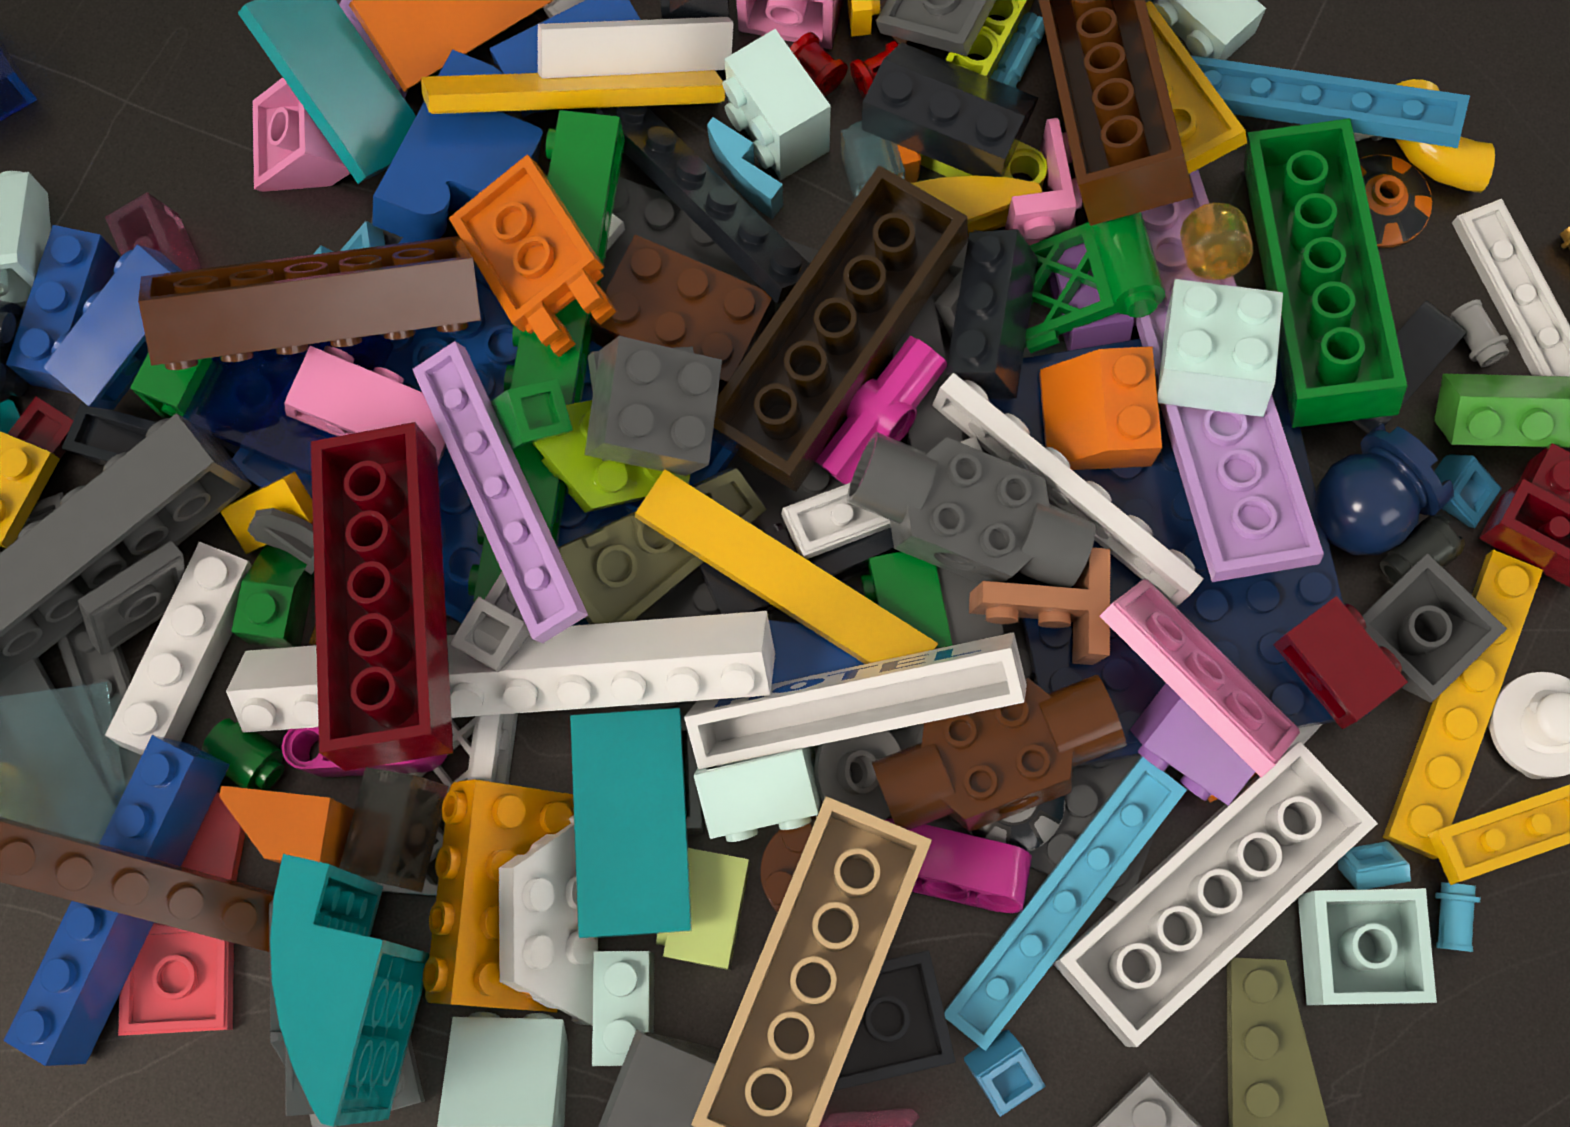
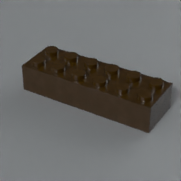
M878 165L718 395L712 440L797 492L816 464L815 461L847 419V410L856 392L867 381L875 378L968 242V216Z

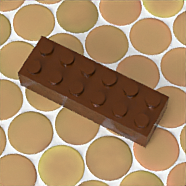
M1039 0L1077 184L1090 226L1193 198L1194 195L1145 0Z
M460 236L141 276L138 299L151 366L165 364V368L168 370L191 368L198 365V359L219 356L223 362L244 361L252 358L255 351L275 349L277 354L282 355L296 354L308 350V344L330 341V345L333 347H348L361 343L363 341L362 337L384 334V338L390 340L405 339L416 334L415 329L437 327L439 332H456L468 328V322L481 320L473 258Z

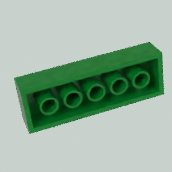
M1351 119L1248 132L1244 172L1266 290L1283 292L1278 355L1292 428L1398 415L1407 389V381Z

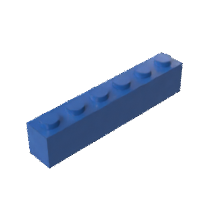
M152 735L99 844L181 866L230 764L189 743ZM71 901L4 1038V1042L44 1066L86 1064L154 922Z

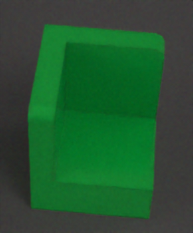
M558 378L506 390L490 401L513 451L528 443L564 435L573 431Z

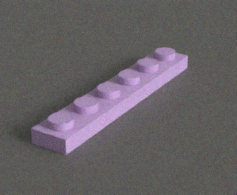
M454 341L412 370L532 640L544 643L588 616V613L470 356L464 346Z

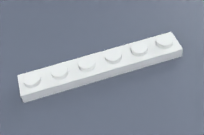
M955 373L945 381L932 406L969 437L976 436L980 446L992 456L1044 477L1050 504L1094 522L1096 527L1094 540L1103 548L1110 549V553L1142 580L1148 579L1175 607L1189 597L1204 578L1194 571L1195 567L1188 557L1177 550H1168L1153 537L1151 528L1143 520L1133 515L1127 516L1111 503V497L1103 487L1095 482L1083 480L1070 469L1068 460L1059 451L1051 447L1045 448L1029 435L1028 428L1019 418L1009 413L1003 414L988 401L987 394L979 385L970 380L963 381Z

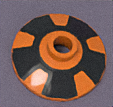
M1369 155L1360 158L1359 161L1377 246L1379 248H1390L1411 241L1422 231L1431 215L1432 196L1425 178L1414 166L1394 156ZM1380 189L1388 190L1393 194L1394 198L1388 199L1383 197Z

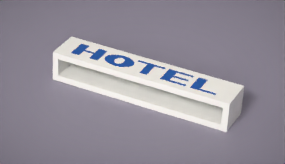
M1013 632L775 683L771 685L770 696L698 700L684 718L699 770L1024 703L1027 684Z

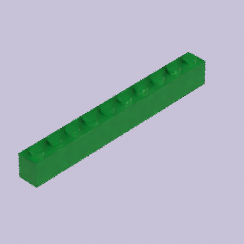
M559 110L556 129L550 128L547 134L546 157L551 159L549 173L545 176L604 266L625 142L621 120L618 116ZM602 278L596 282L600 287ZM575 299L556 314L575 342V345L560 357L553 352L550 344L547 347L542 344L535 332L529 334L526 330L522 332L513 325L512 342L513 346L518 347L515 365L508 364L506 367L504 392L509 389L558 378L565 404L581 402L593 335L590 325L591 312L589 314L586 313ZM528 443L513 452L557 546L567 485L561 479L553 476L541 461L545 457L533 443ZM480 521L477 529V542L479 545H483L480 564L472 565L468 579L469 596H474V603L478 596L485 600L502 572Z

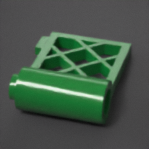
M1141 212L1092 226L1088 222L1029 245L1037 256V266L1040 267L1035 275L1031 305L1035 302L1050 308L1051 311L1043 323L1027 329L1025 348L1027 347L1030 353H1034L1060 343L1058 335L1116 313L1140 318L1153 313L1157 309L1158 305L1165 298V289ZM1081 243L1085 244L1087 252L1076 270L1057 263L1066 249ZM1090 269H1092L1093 276L1088 275ZM1052 272L1069 278L1068 283L1057 300L1039 293ZM1081 284L1097 289L1100 298L1099 302L1081 309L1068 305Z

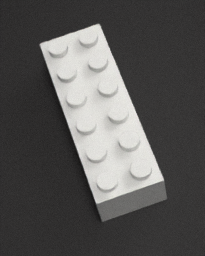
M1299 741L1289 747L1277 764L1262 778L1257 775L1243 787L1229 806L1225 804L1063 951L1053 965L1126 1047H1138L1378 823L1305 745Z

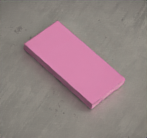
M1148 579L1140 581L1114 601L1100 615L1261 778L1277 764L1300 733L1299 728Z

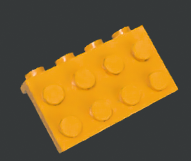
M476 779L458 781L451 784L442 804V818L445 822L443 844L437 854L435 864L436 874L439 877L436 902L432 906L429 916V927L432 932L430 957L423 969V985L426 990L425 996L428 1003L557 1013V1009L547 1008L534 1001L528 992H518L500 982L499 867L516 855L526 854L532 844L546 834H556L571 824L569 818L574 815L573 794Z

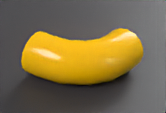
M1412 79L1395 84L1440 91L1437 85L1426 80ZM1461 136L1458 148L1395 139L1410 163L1434 181L1465 191L1479 193L1483 192L1489 184L1495 162V149L1491 143L1478 142Z

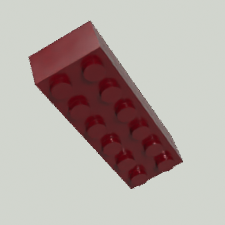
M416 422L311 441L319 753L344 771L454 753L436 448Z

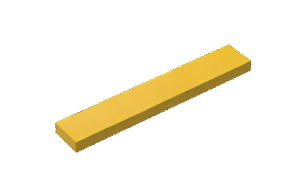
M715 70L542 79L538 73L421 77L422 96L431 114L705 104L725 101L723 81Z
M665 469L635 512V518L864 664L934 650L938 645L937 642Z

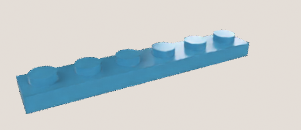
M1192 56L1233 114L1302 125L1350 118L1354 133L1458 148L1470 95Z

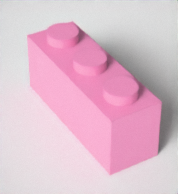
M312 346L309 347L284 402L287 416L336 436L416 422L435 446L437 463L439 465L447 446L423 392L403 385L404 379L388 369L375 367L372 372L353 364L355 359L340 349L325 346L322 351Z

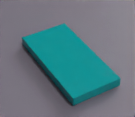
M254 0L246 3L238 12L239 16L355 181L360 184L387 170L416 115L337 1Z
M680 708L570 715L579 938L692 931Z

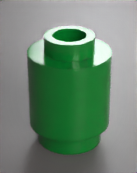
M226 718L219 722L210 731L202 746V751L230 764L225 776L241 788L262 789L266 791L280 779L285 769V766L282 764L284 756L279 747L259 732H242L239 722L236 723L231 718Z

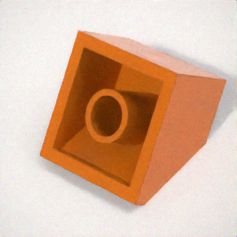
M1153 346L1098 349L1040 369L1045 448L1051 447L1059 451L1068 460L1071 470L1152 466L1162 449Z
M221 786L220 799L264 859L281 864L282 856L286 854L327 863L346 871L356 810L328 797Z

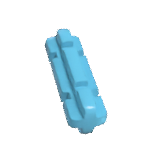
M1033 12L1024 14L1017 27V32L1012 36L991 79L1017 88L1016 84L1021 80L1036 51V46L1040 44L1045 34L1043 17L1037 16Z

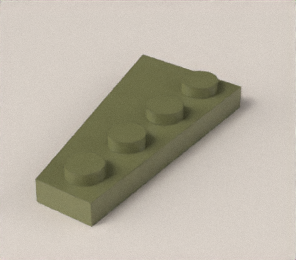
M728 468L691 485L749 523L767 510L737 468ZM635 512L558 547L588 613L585 619L589 624L635 620L704 562L635 518Z
M1233 958L1227 963L1228 1127H1329L1286 960Z

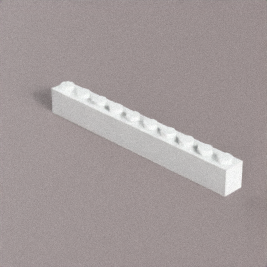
M767 611L575 625L568 627L544 643L532 640L531 635H529L499 672L450 645L455 635H447L452 718L770 696L775 650ZM316 645L245 651L226 690L242 732L318 727Z

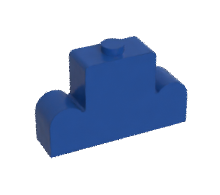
M452 49L438 76L502 74V72L490 64ZM424 101L373 195L372 225L413 242L441 238L447 229L449 211L454 213L527 154L538 164L543 134L541 128L507 115L504 111L431 114Z

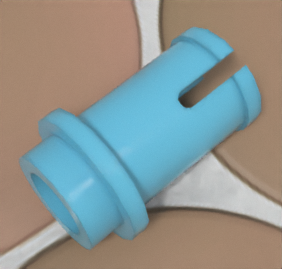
M1441 882V893H1435V898L1441 899L1439 935L1436 948L1473 952L1474 903H1480L1481 897H1475L1476 886L1465 884L1450 885V883Z

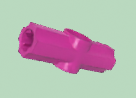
M910 336L879 378L867 381L856 392L847 410L848 419L815 462L844 485L851 483L859 459L875 432L897 441H901L908 433L916 419V407L947 368V361L923 341Z

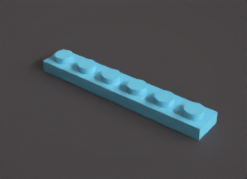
M1141 756L1023 907V910L1016 916L944 1009L945 1018L986 1051L1187 789Z

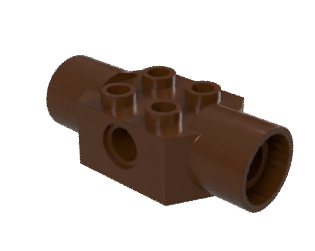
M1096 674L1050 693H1046L1033 681L1026 678L1027 687L1024 703L924 723L921 743L872 761L876 777L895 825L911 830L950 815L971 832L1071 793L1074 766L1127 746L1118 715L1101 678Z

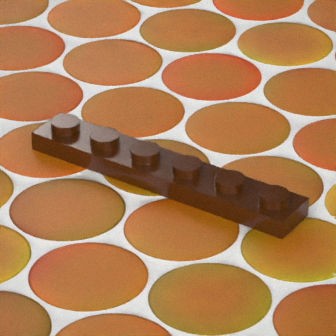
M0 817V882L269 952V903L274 899L275 892Z

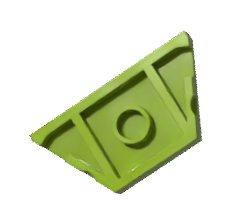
M592 400L566 405L573 431L564 435L532 442L545 457L541 460L554 477L561 479L567 485L568 493L585 513L644 500L663 472L611 460L602 461L601 458L585 455ZM673 474L689 484L690 474L687 476Z

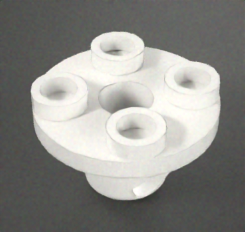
M1535 672L1523 675L1509 682L1500 690L1487 725L1496 749L1507 763L1531 779H1551L1570 774V679L1555 673Z

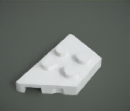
M573 815L569 818L571 824L556 834H546L533 843L526 854L516 855L499 867L500 982L518 992H528L534 1001L547 1008L561 1010L572 1017L571 1021L577 1024L593 1026L594 951H598V938L581 939L578 935Z

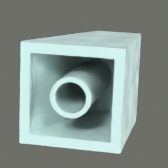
M5 171L0 173V300L16 303L19 306H26L51 232L48 193L29 172Z
M490 1012L472 1013L469 1017H453L437 1127H564L568 1039L563 1019H555L543 1013H531L524 1016V1018H500L498 1015Z

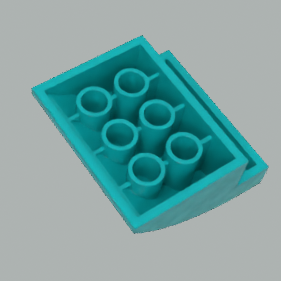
M283 854L273 900L270 935L271 973L279 1026L293 1070L311 1108L321 1124L334 1127L389 1120L424 986L423 969L430 957V953L370 937L383 890L382 885L327 863Z

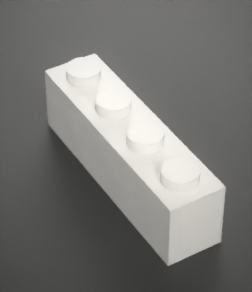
M202 542L198 543L105 736L119 746L141 755L152 735L181 742L232 635L231 631L241 583L252 566L248 560Z

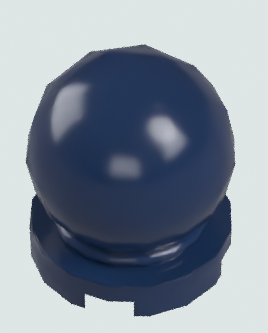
M1383 423L1378 424L1363 438L1360 443L1362 454L1348 455L1331 465L1316 487L1315 510L1320 527L1327 535V539L1331 544L1352 555H1380L1401 545L1419 522V514L1434 516L1454 497L1451 480H1445L1441 484L1438 476L1431 468L1438 460L1436 456L1419 439L1403 428L1397 426L1389 433L1386 432Z

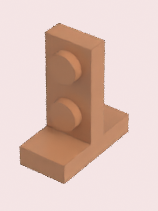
M1092 548L1088 561L1073 588L982 581L970 592L969 614L986 615V621L989 623L1013 624L1017 623L1018 617L1038 619V625L1041 627L1065 628L1071 626V622H1073V664L1094 665L1110 655V626L1100 617L1110 606V549Z

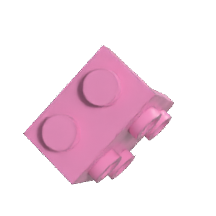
M1058 118L1047 119L1039 151L1045 157L1048 167L1042 193L1014 196L1010 203L1005 230L1018 229L1028 245L1075 228V211L1082 208V198L1077 179H1071L1068 163H1072V156L1067 132H1061Z

